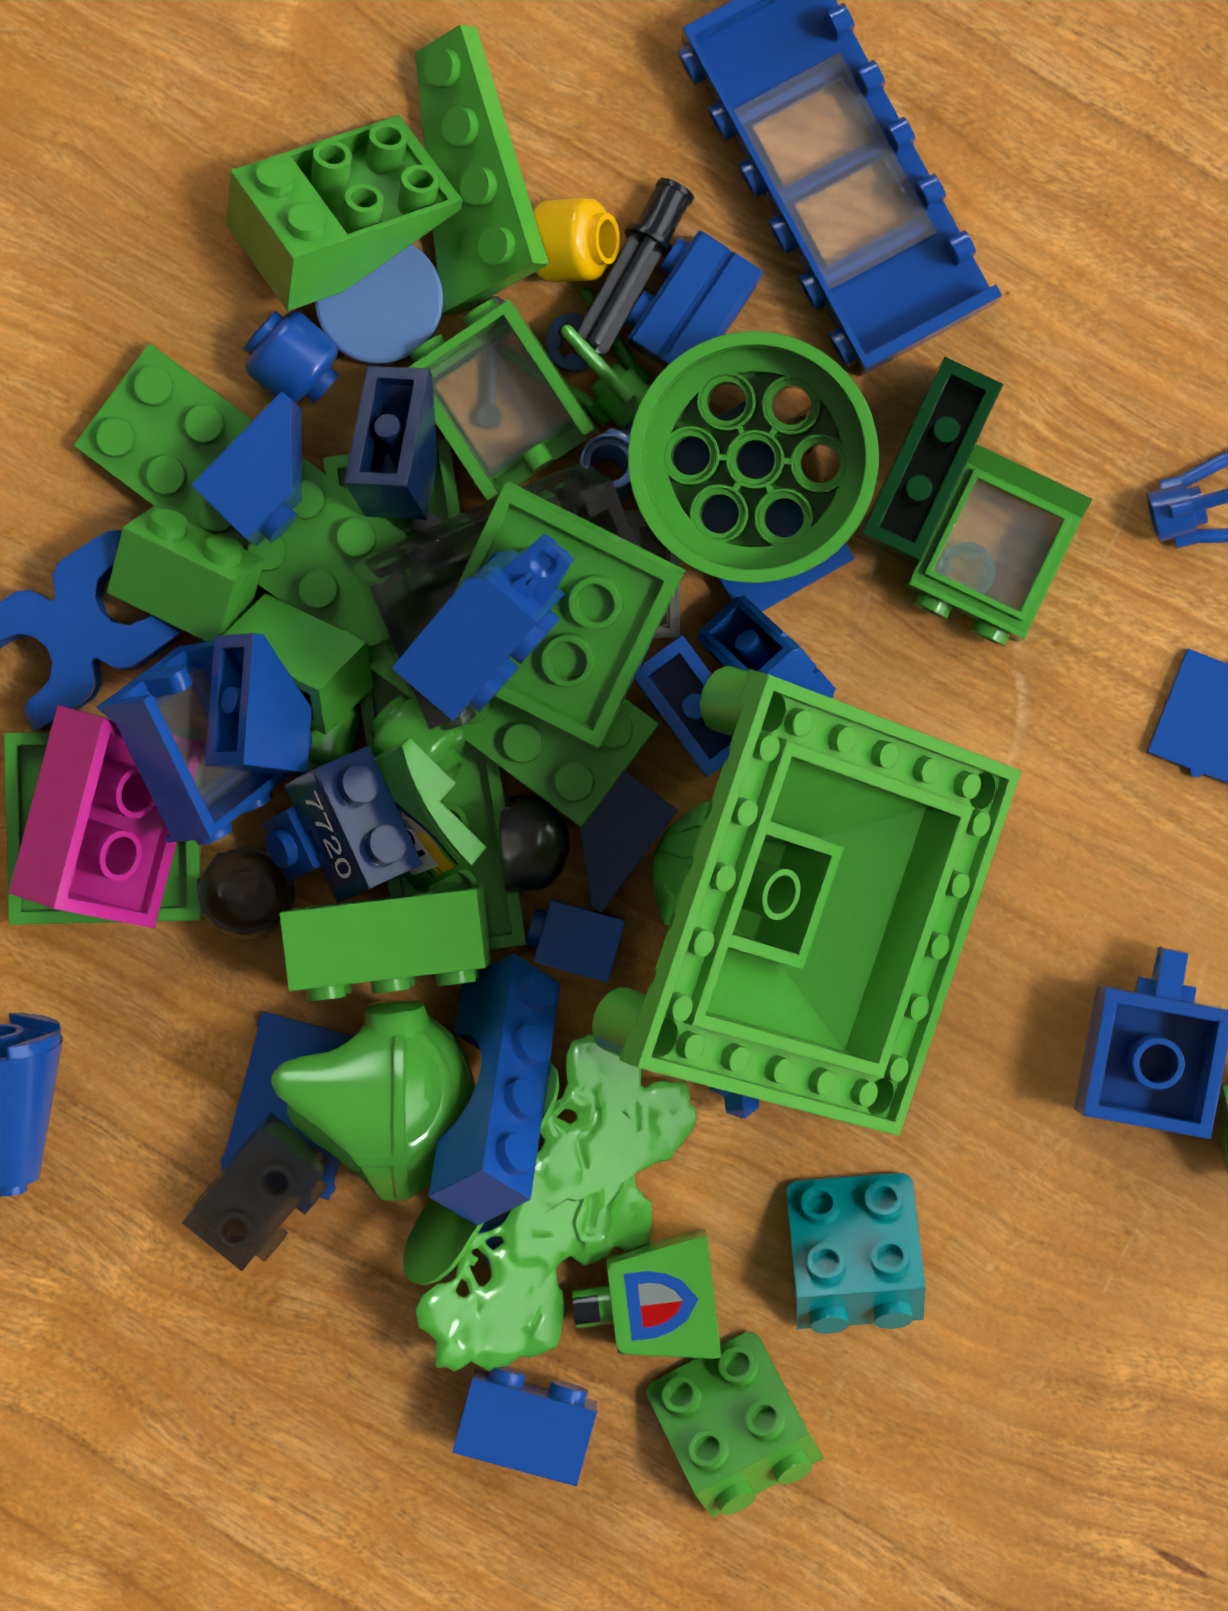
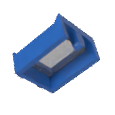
M214 641L178 646L96 707L116 723L169 831V834L165 837L167 843L196 840L198 845H207L223 838L233 829L230 822L240 814L255 810L270 801L273 797L270 790L291 774H263L205 766Z

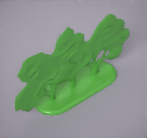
M588 1034L584 1038L571 1042L566 1055L568 1084L563 1097L557 1100L560 1087L558 1071L550 1061L540 1129L545 1142L542 1149L537 1152L531 1200L513 1208L500 1226L491 1231L478 1234L484 1223L475 1225L430 1198L407 1239L403 1255L404 1273L410 1282L428 1285L440 1281L457 1265L456 1278L431 1288L422 1295L415 1309L418 1328L429 1333L436 1341L435 1367H447L452 1371H457L472 1361L490 1372L493 1368L509 1366L519 1357L532 1358L555 1349L560 1342L566 1308L562 1290L558 1287L556 1268L562 1260L573 1257L582 1265H590L607 1258L612 1248L620 1247L623 1250H631L650 1244L652 1202L645 1198L643 1193L636 1187L635 1174L651 1167L657 1162L670 1160L674 1152L694 1129L697 1120L696 1110L690 1104V1091L686 1082L683 1080L679 1082L657 1081L645 1088L641 1086V1068L620 1061L619 1056L600 1048L594 1040L593 1034ZM564 1109H571L576 1112L577 1120L569 1124L557 1118V1116ZM490 1237H502L504 1243L492 1250L486 1244V1240ZM476 1248L488 1258L492 1276L484 1286L478 1285L470 1268L478 1260V1257L472 1255V1251ZM461 1279L467 1282L469 1294L465 1298L458 1296L456 1292Z

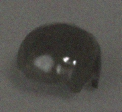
M538 794L509 796L506 799V803L519 804L504 808L500 814L501 864L505 892H528L549 887L563 873L570 848L568 828L558 810Z
M247 845L227 850L226 852H219L214 856L202 876L197 879L196 889L203 918L219 935L241 943L260 941L273 935L281 928L279 913L294 908L296 900L294 879L288 881L284 870L273 862L268 850Z

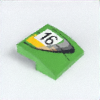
M410 737L374 757L423 864L402 874L408 883L418 892L471 866L486 849V846L441 802L456 783Z

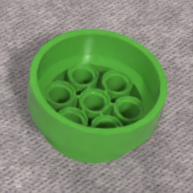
M744 331L715 337L694 346L672 361L658 375L647 390L634 418L628 448V467L632 490L640 512L655 536L671 553L693 568L714 577L744 583H765L794 577L813 569L834 555L850 539L866 515L873 498L879 468V447L874 420L868 404L858 386L836 361L814 346L790 336L763 331ZM731 384L738 386L744 391L746 396V406L742 414L729 421L716 418L710 410L712 393L722 385ZM789 388L804 391L811 401V409L806 419L793 425L779 421L773 409L776 397L782 391ZM689 438L703 440L710 451V460L707 467L695 475L683 474L678 470L674 461V453L677 446ZM752 442L767 444L772 448L775 456V463L771 472L759 479H751L744 476L738 466L740 451ZM816 446L831 448L836 452L840 461L839 470L835 477L824 483H816L809 480L802 470L804 455L808 450ZM715 496H728L737 504L739 510L738 521L727 532H712L704 524L702 517L703 508ZM779 500H792L803 511L804 518L801 528L797 533L789 537L776 536L767 526L766 515L768 509Z

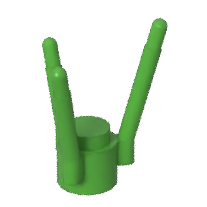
M584 287L581 291V296L589 308L596 295L590 287ZM571 325L563 326L561 333L564 338L601 378L590 388L598 399L595 400L568 382L567 384L584 410L601 427L610 419L622 430L635 417L639 405L650 387L647 382L652 377L636 361L620 333H618L611 347L625 370L618 362L610 368ZM502 345L499 352L501 356L550 387L531 358L509 345Z

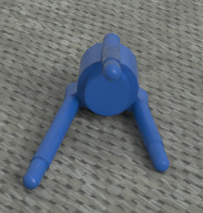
M1228 451L1181 475L1159 480L1160 489L1146 494L1152 524L1159 542L1173 539L1176 549L1197 543H1228V528L1197 529L1198 525L1208 523L1206 509L1228 503V488L1202 495L1199 486L1187 489L1188 486L1227 467Z

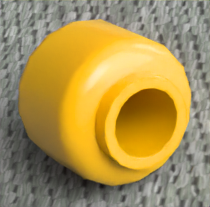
M593 198L551 199L540 202L533 209L549 265L535 272L547 282L597 280L605 273L609 264L616 260L620 247L618 224L614 216L607 213L605 207Z

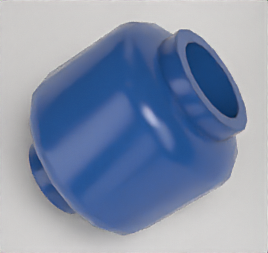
M275 310L242 348L249 354L245 363L246 372L274 398L282 391L295 403L304 396L315 403L339 376L330 367L337 358L338 347L336 343L299 311L288 312L282 317Z

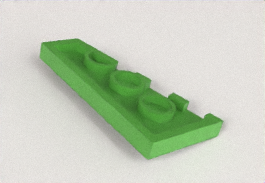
M458 25L415 52L424 147L463 200L461 210L433 229L437 274L443 290L442 314L459 315L549 265L477 27Z

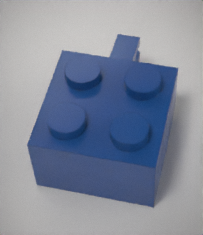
M545 533L521 554H518L515 550L496 551L476 575L469 576L392 669L452 721L468 705L479 713L519 668L510 657L521 664L560 620L551 609L565 594L558 586L575 559L567 550L559 546L554 539Z
M1158 947L1151 979L1138 977L1135 991L1097 984L1074 1110L1083 1116L1211 1139L1228 1050V1009L1194 1002L1196 987L1183 985L1188 959L1187 952Z

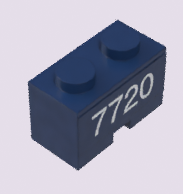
M369 745L314 768L284 785L305 833L311 830L321 854L316 857L337 903L423 865Z

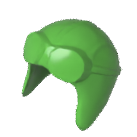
M384 1000L368 1004L365 1007L363 1027L347 1043L329 1052L306 1055L283 1062L273 1072L271 1077V1083L277 1096L288 1104L287 1115L292 1124L313 1142L331 1153L350 1170L359 1175L365 1184L370 1186L375 1195L383 1201H406L430 1185L437 1141L458 1120L475 1090L473 1074L460 1044L444 1026L427 1015L425 1005L422 1001Z

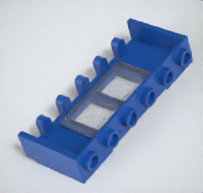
M732 0L684 26L682 29V42L685 47L677 50V53L692 83L696 85L704 81L715 103L707 107L722 139L727 141L734 137L746 159L738 163V168L752 195L756 198L765 194L776 216L769 219L768 223L779 246L785 254L793 250L797 253L806 270V273L798 276L801 287L815 311L825 307L836 329L828 333L844 366L848 367L855 363L861 376L996 304L1002 297L998 286L995 284L989 287L974 259L976 249L970 236L965 230L959 231L943 201L946 197L945 190L935 173L929 175L913 145L916 138L909 122L904 116L899 119L883 89L885 84L884 76L875 60L869 62L853 33L855 24L844 3L838 5L836 0Z

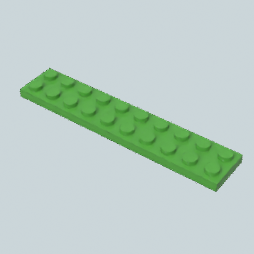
M149 343L74 446L152 505L160 509H170L179 512L187 518L189 523L214 535L235 539L245 550L264 558L258 582L261 587L290 606L340 630L346 629L356 634L361 640L367 642L370 669L409 698L422 695L396 673L392 667L452 597L462 576L385 518L365 517L349 491L303 457L302 500L292 509L298 515L296 520L282 536L273 542H269L265 538L257 546L248 541L192 484L253 420ZM496 696L492 697L479 713L468 705L455 719L463 726L467 742L582 828H584L660 727L658 722L626 698H624L610 730L599 748Z

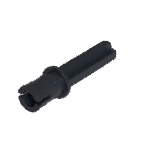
M663 177L658 179L655 185L656 188L637 222L627 225L624 231L627 240L576 330L600 357L608 353L660 257H667L672 249L669 241L688 206L692 204L695 198L689 189L674 180Z

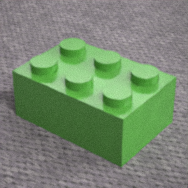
M484 885L299 907L279 913L289 991L306 990L307 1001L346 997V994L352 993L351 984L371 982L372 994L411 989V986L416 985L415 976L436 974L437 986L474 982L476 978H480L479 969L486 968L493 962Z

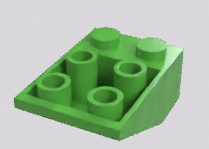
M400 115L231 170L226 225L288 312L346 291L461 210L463 200Z

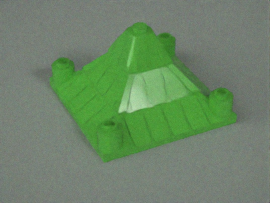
M725 666L716 670L708 678L701 693L700 710L706 726L713 731L732 736L729 746V757L723 764L711 800H705L693 807L663 833L653 855L651 875L656 903L663 923L668 925L667 935L655 967L654 974L656 975L654 981L649 985L647 994L628 987H618L610 991L600 1001L595 1010L592 1023L593 1038L600 1048L619 1056L620 1061L637 1068L900 1136L1021 770L772 675L752 669L748 671L738 667Z

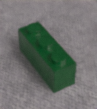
M947 357L943 358L932 377L860 531L858 539L914 565L922 560L1002 389V383Z

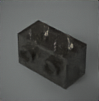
M270 1112L193 1203L182 1224L240 1271H243L255 1255L265 1262L288 1234L281 1227L282 1223L295 1208L305 1215L328 1187V1184L321 1177L330 1160Z

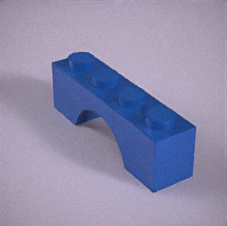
M514 953L480 971V978H476V981L462 983L454 1034L480 1049L481 1069L475 1090L463 1113L454 1125L437 1141L428 1195L431 1199L475 1225H480L531 1200L560 983Z

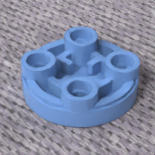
M411 244L346 291L316 301L315 308L324 333L336 343L340 352L357 363L380 366L391 365L411 358L410 354L416 348L435 336L440 328L442 319L443 290L439 276L431 261L423 252Z

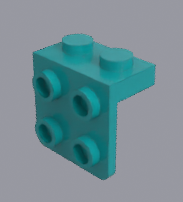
M905 1173L792 1182L787 1188L786 1196L794 1270V1307L797 1329L811 1328L817 1333L831 1334L843 1331L849 1325L875 1324L884 1329H896L907 1326L912 1321L923 1320L926 1287L914 1185L911 1177Z

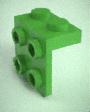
M745 1332L720 1345L722 1358H696L651 1382L647 1388V1397L695 1496L712 1518L720 1513L730 1515L747 1508L756 1499V1494L777 1483L786 1485L800 1480L811 1471L812 1464L824 1459L813 1435L800 1417L762 1340L754 1332Z

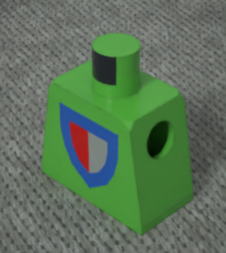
M706 1229L694 1230L607 1257L609 1286L572 1290L576 1329L614 1324L617 1353L705 1359L722 1358Z

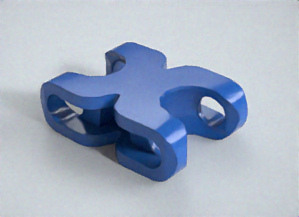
M122 530L103 533L63 558L57 564L52 575L55 592L54 600L32 590L16 591L0 602V649L8 643L23 637H35L47 647L52 661L49 681L37 694L26 701L23 708L25 720L33 731L52 727L57 705L80 710L98 696L103 685L100 669L101 661L116 669L137 670L171 647L186 632L153 615L131 625L120 624L108 615L102 598L105 582L111 577Z

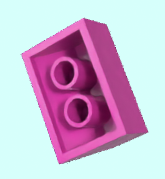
M57 705L8 893L57 910L155 929L177 842L167 843L165 837L169 834V831L116 723L110 718ZM172 734L194 779L203 742Z

